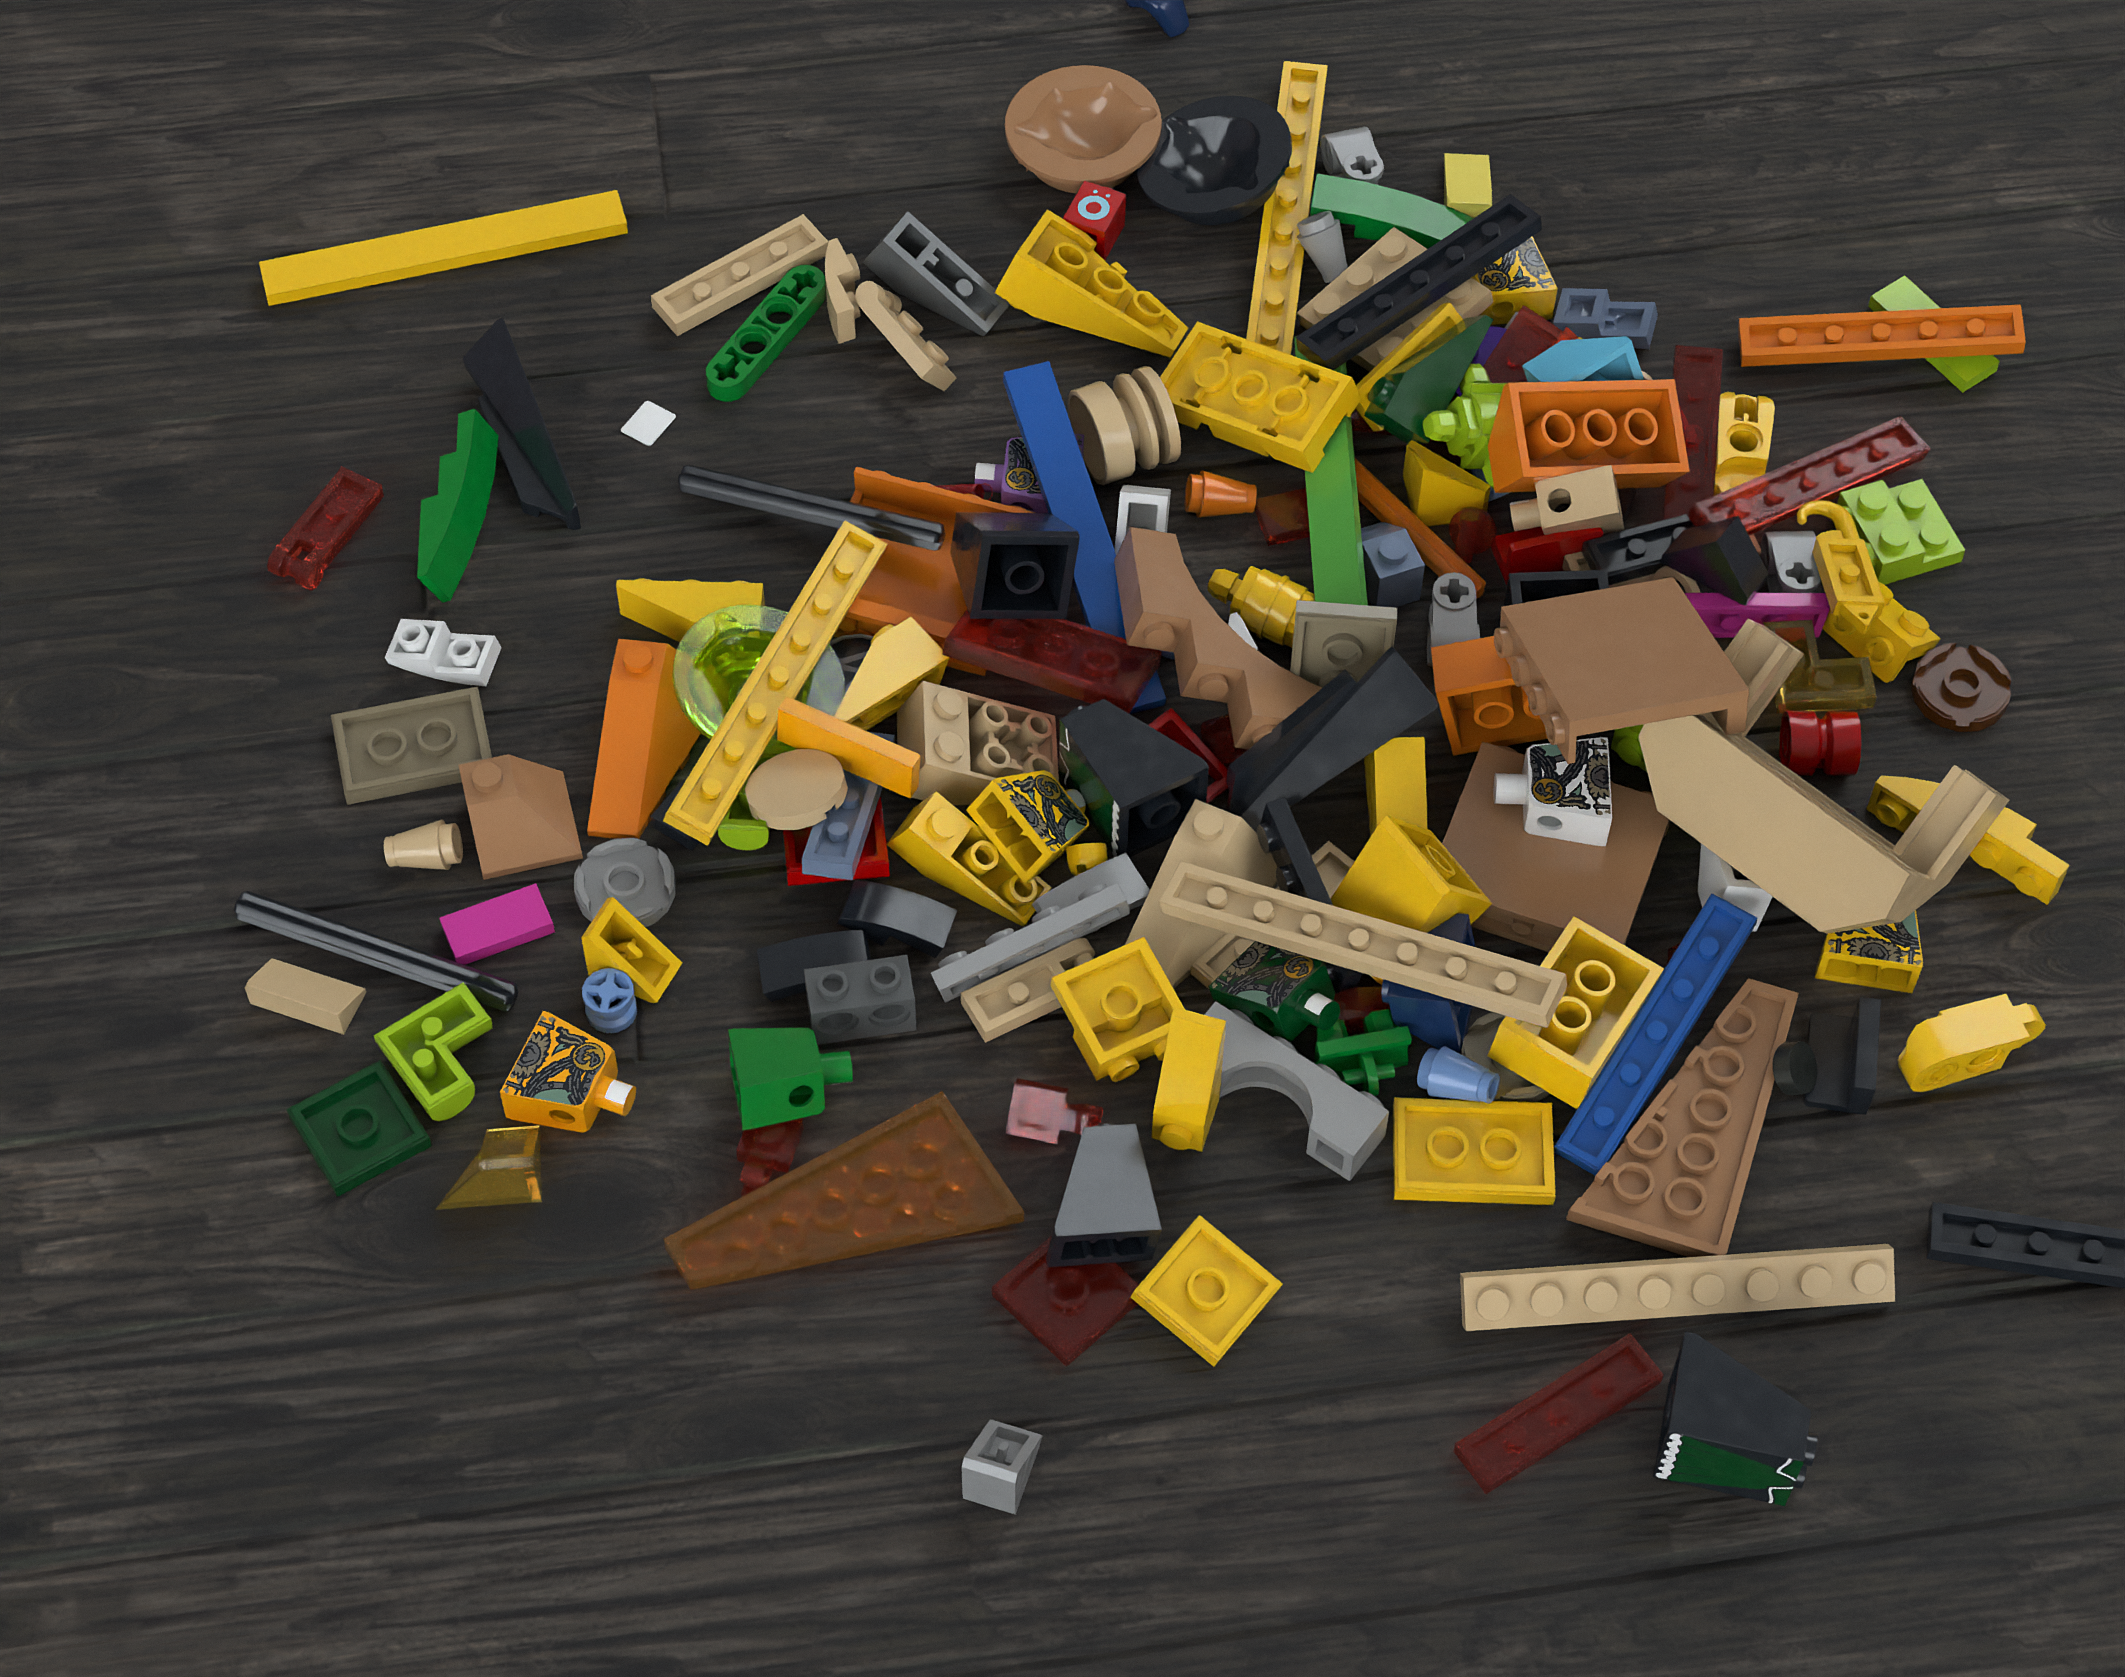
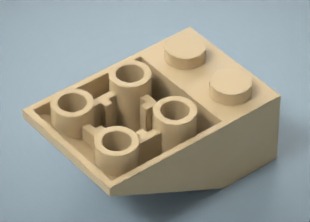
M922 681L897 711V744L921 755L919 787L911 798L925 800L937 791L952 805H971L993 779L1040 770L1050 772L1059 782L1056 720L1054 715Z

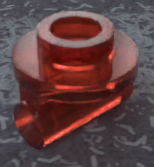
M1465 507L1452 517L1449 524V534L1455 544L1454 552L1468 564L1472 562L1473 554L1482 553L1493 544L1497 529L1493 518L1486 511L1477 507Z

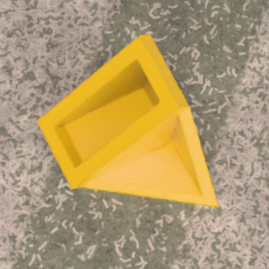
M1413 440L1409 442L1406 446L1403 478L1411 511L1427 526L1481 521L1487 513L1491 486Z

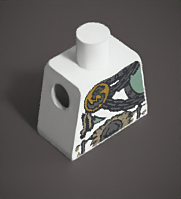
M1608 738L1576 740L1575 763L1567 764L1557 745H1551L1550 743L1531 745L1526 749L1522 774L1495 773L1493 785L1494 804H1523L1524 830L1528 834L1595 846H1606L1612 822Z

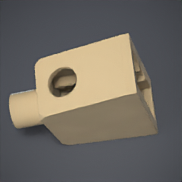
M1611 465L1539 480L1535 482L1537 498L1510 503L1514 531L1541 526L1544 535L1597 527L1602 528L1603 534L1625 530L1618 486ZM1561 504L1570 505L1563 512H1554L1556 507Z

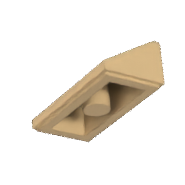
M273 958L258 970L245 986L250 1004L341 1034H345L366 994L365 988Z

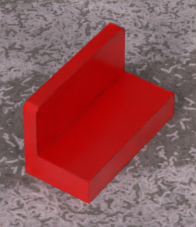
M1541 526L1493 536L1491 550L1507 585L1509 573L1564 571L1562 567L1564 556L1582 552L1583 542L1603 537V530L1601 527L1544 535Z

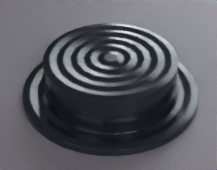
M1234 95L1217 96L1193 102L1176 110L1162 120L1161 136L1157 148L1152 156L1137 169L1140 186L1153 204L1167 212L1178 215L1186 221L1200 225H1220L1237 221L1259 209L1273 194L1278 180L1282 175L1285 176L1284 172L1290 166L1289 161L1292 154V138L1289 127L1276 109L1254 98Z

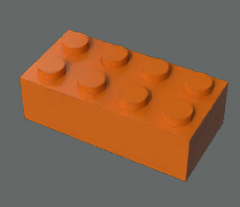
M1494 636L1431 647L1435 692L1453 756L1479 751L1482 741L1496 746H1510L1548 739L1545 725L1540 716H1534L1530 710L1528 696L1523 687L1515 685L1511 674V667L1507 660L1498 656L1494 644Z

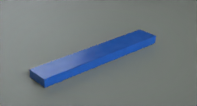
M1711 893L1554 1146V1153L1595 1176L1602 1166L1610 1161L1757 924V917Z

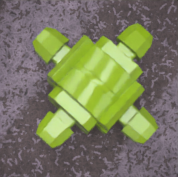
M1470 364L1459 384L1462 395L1456 397L1446 410L1433 411L1428 414L1423 420V429L1426 437L1434 441L1446 442L1449 453L1458 455L1461 458L1460 468L1482 469L1486 481L1494 489L1488 443L1503 386L1507 383H1491L1487 371L1481 364Z

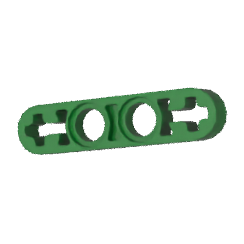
M800 265L788 271L711 359L706 367L707 389L712 397L723 402H732L743 397L822 306L826 299L825 276L820 269L811 265ZM797 288L802 289V291L799 294ZM776 312H785L792 316L789 321L782 324L772 323L768 320V317ZM749 342H759L766 346L762 352L757 354H749L741 350ZM735 372V379L730 378V376Z

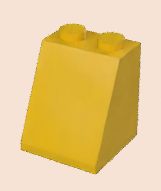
M1388 815L1379 823L1331 897L1333 906L1428 933L1458 913L1469 914L1470 923L1472 924L1493 904L1431 830ZM1371 976L1376 982L1382 985L1383 979Z

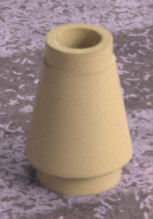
M439 820L396 834L395 836L385 837L384 854L389 867L449 870L451 864L461 863L463 858L460 830L456 823L446 824L444 820Z

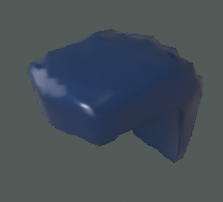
M1125 0L1130 8L1138 7L1147 10L1169 37L1182 34L1189 26V19L1183 0Z

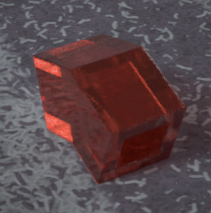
M1354 987L1337 993L1334 997V1001L1340 1006L1338 1018L1344 1020L1348 1036L1364 1032V1018L1370 1015V1012L1390 1010L1389 1003L1382 1001V987Z

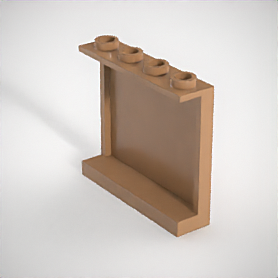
M1674 577L1501 607L1500 628L1494 630L1496 652L1500 658L1507 660L1511 667V674L1515 685L1523 687L1528 696V703L1532 714L1540 716L1545 725L1549 743L1557 745L1567 764L1575 763L1577 736L1709 712L1712 713L1725 735L1746 731L1749 689Z
M1482 741L1442 842L1444 847L1493 903L1471 924V927L1550 952L1573 916L1625 945L1664 835L1666 836L1670 820L1657 811L1653 793L1647 791L1640 792L1615 784L1610 780L1612 822L1606 846H1595L1528 834L1524 830L1523 804H1494L1493 800L1495 773L1522 774L1525 755L1507 746H1496Z

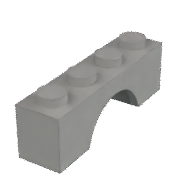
M1215 1001L1204 1015L1226 1021L1220 1098L1232 1091L1246 1087L1270 1088L1288 1096L1300 1107L1307 1119L1309 1135L1306 1154L1350 1181L1385 1137L1389 1111L1372 1094L1365 1091L1358 1092L1341 1081L1339 1076L1328 1066L1314 1064L1298 1054L1296 1049L1287 1040L1278 1036L1272 1037L1254 1026L1251 1019L1243 1012L1236 1009L1229 1010Z

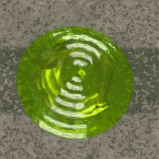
M761 605L730 606L701 618L682 638L676 651L672 669L675 695L689 721L710 740L788 612ZM828 644L795 700L834 717L845 695V680L840 662L834 650ZM776 731L761 757L772 758L778 754L796 750V748L778 741Z

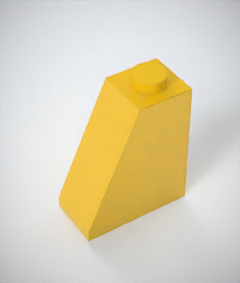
M1424 737L1393 738L1364 757L1370 837L1387 815L1428 829Z

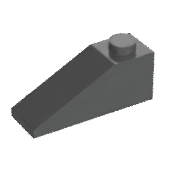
M908 211L886 233L862 262L896 293L981 336L987 334L1010 305L1007 300L995 294V288Z

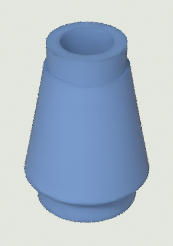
M1443 1046L1440 1050L1429 1048L1421 1060L1417 1075L1418 1086L1426 1089L1431 1097L1482 1101L1488 1104L1494 1100L1500 1083L1498 1073L1490 1071L1446 1046Z

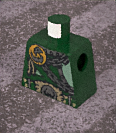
M1257 941L1248 947L1208 986L1214 1002L1220 1003L1229 1010L1236 1009L1243 1012L1251 1019L1254 1026L1272 1037L1278 1036L1288 1042L1293 1041L1309 1024L1321 1030L1330 1029L1336 1023L1340 1014V1006L1334 1001L1335 991L1323 961Z

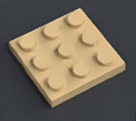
M1393 227L1297 312L1300 325L1309 329L1426 251L1427 248ZM1470 278L1358 353L1351 360L1370 372L1441 304L1450 302L1462 319L1479 316L1493 303L1491 290Z

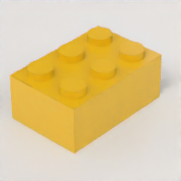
M1573 916L1540 965L1541 967L1565 973L1567 987L1548 1028L1505 1016L1487 1056L1575 1109H1578L1655 986L1664 968Z

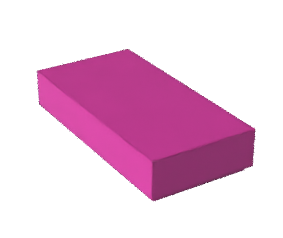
M536 883L439 918L455 961L463 965L555 933L552 919Z

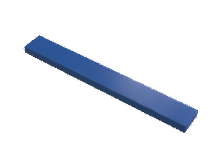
M1047 361L1006 371L1003 373V383L1047 511L1077 530L1080 536L1072 584L1113 704L1129 714L1164 706L1166 696L1150 650L1148 648L1127 645L1114 563L1116 552L1050 362Z

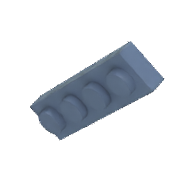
M870 732L895 743V735ZM843 769L848 787L845 800L837 810L834 805L825 812L826 819L813 825L802 856V874L853 880L881 795L882 786Z

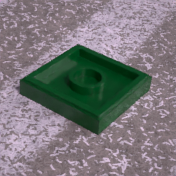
M381 1060L286 1109L289 1119L337 1197L432 1146L428 1134Z

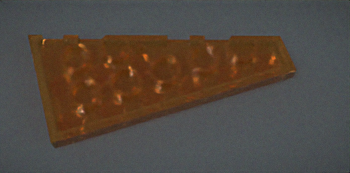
M943 1091L663 1240L665 1249L690 1290L1020 1223L1024 1222V1211Z

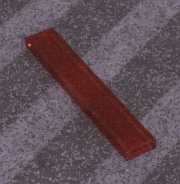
M1899 416L1691 506L1687 517L1697 527L1739 516L1748 535H1752L1797 515L1800 507L1809 501H1830L1839 497L1840 492L1869 484L1924 460L1930 447Z

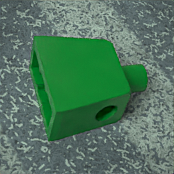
M810 1028L728 1029L730 1072L742 1130L755 1129L821 1114L825 1110L824 1085L853 1082L850 1052L841 1051L819 1054L814 1030Z

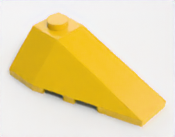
M1047 209L1016 253L995 294L1007 300L1014 308L1023 310L1035 318L1171 358L1187 332L1188 327L1150 292L1137 291L1125 280L1124 277L1128 271L1118 262L1109 265L1094 251L1097 243L1088 234Z

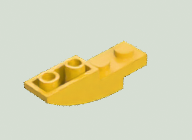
M1881 775L1875 782L1867 810L1873 813L1883 824L1895 827L1904 833L1940 783L1908 777ZM2004 807L1969 855L1980 866L1992 869L2012 882L2022 893L2034 896L2048 905L2058 893L2070 865L2031 841L2037 824Z

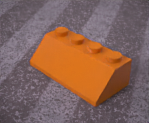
M1675 379L1507 383L1503 386L1488 443L1495 493L1536 492L1535 482L1608 465L1612 466L1618 489L1661 487L1690 472Z

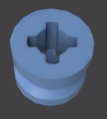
M606 968L593 972L585 980L582 987V998L589 1024L597 1031L604 1033H618L627 1029L634 1022L637 1015L634 986L630 977L621 970ZM617 1000V1004L610 1007V1004Z

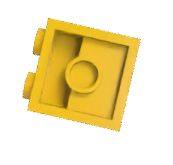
M1145 937L1058 974L1051 979L1050 986L1074 1028L1073 1039L1096 1081L1108 1075L1113 1082L1121 1081L1139 1069V1061L1152 1055H1156L1159 1061H1163L1174 1007L1184 1010L1185 1008Z

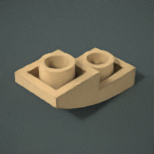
M838 238L829 240L826 250L825 280L829 319L836 339L840 344L856 338L855 319L860 317V310L855 301V281L860 280V271L852 253L846 255Z

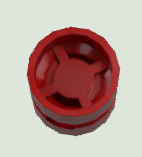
M1786 710L1783 713L1780 725V763L1797 775H1813L1816 768H1822L1827 776H1855L1861 757V726L1858 713L1855 711H1827L1823 718L1819 719L1814 711Z

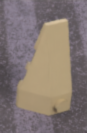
M1195 799L1175 835L1126 941V944L1145 937L1173 989L1191 974V965L1227 933L1162 913L1159 901L1180 861L1270 888H1275L1277 885V866L1271 853L1266 854L1263 851L1257 833L1245 820Z

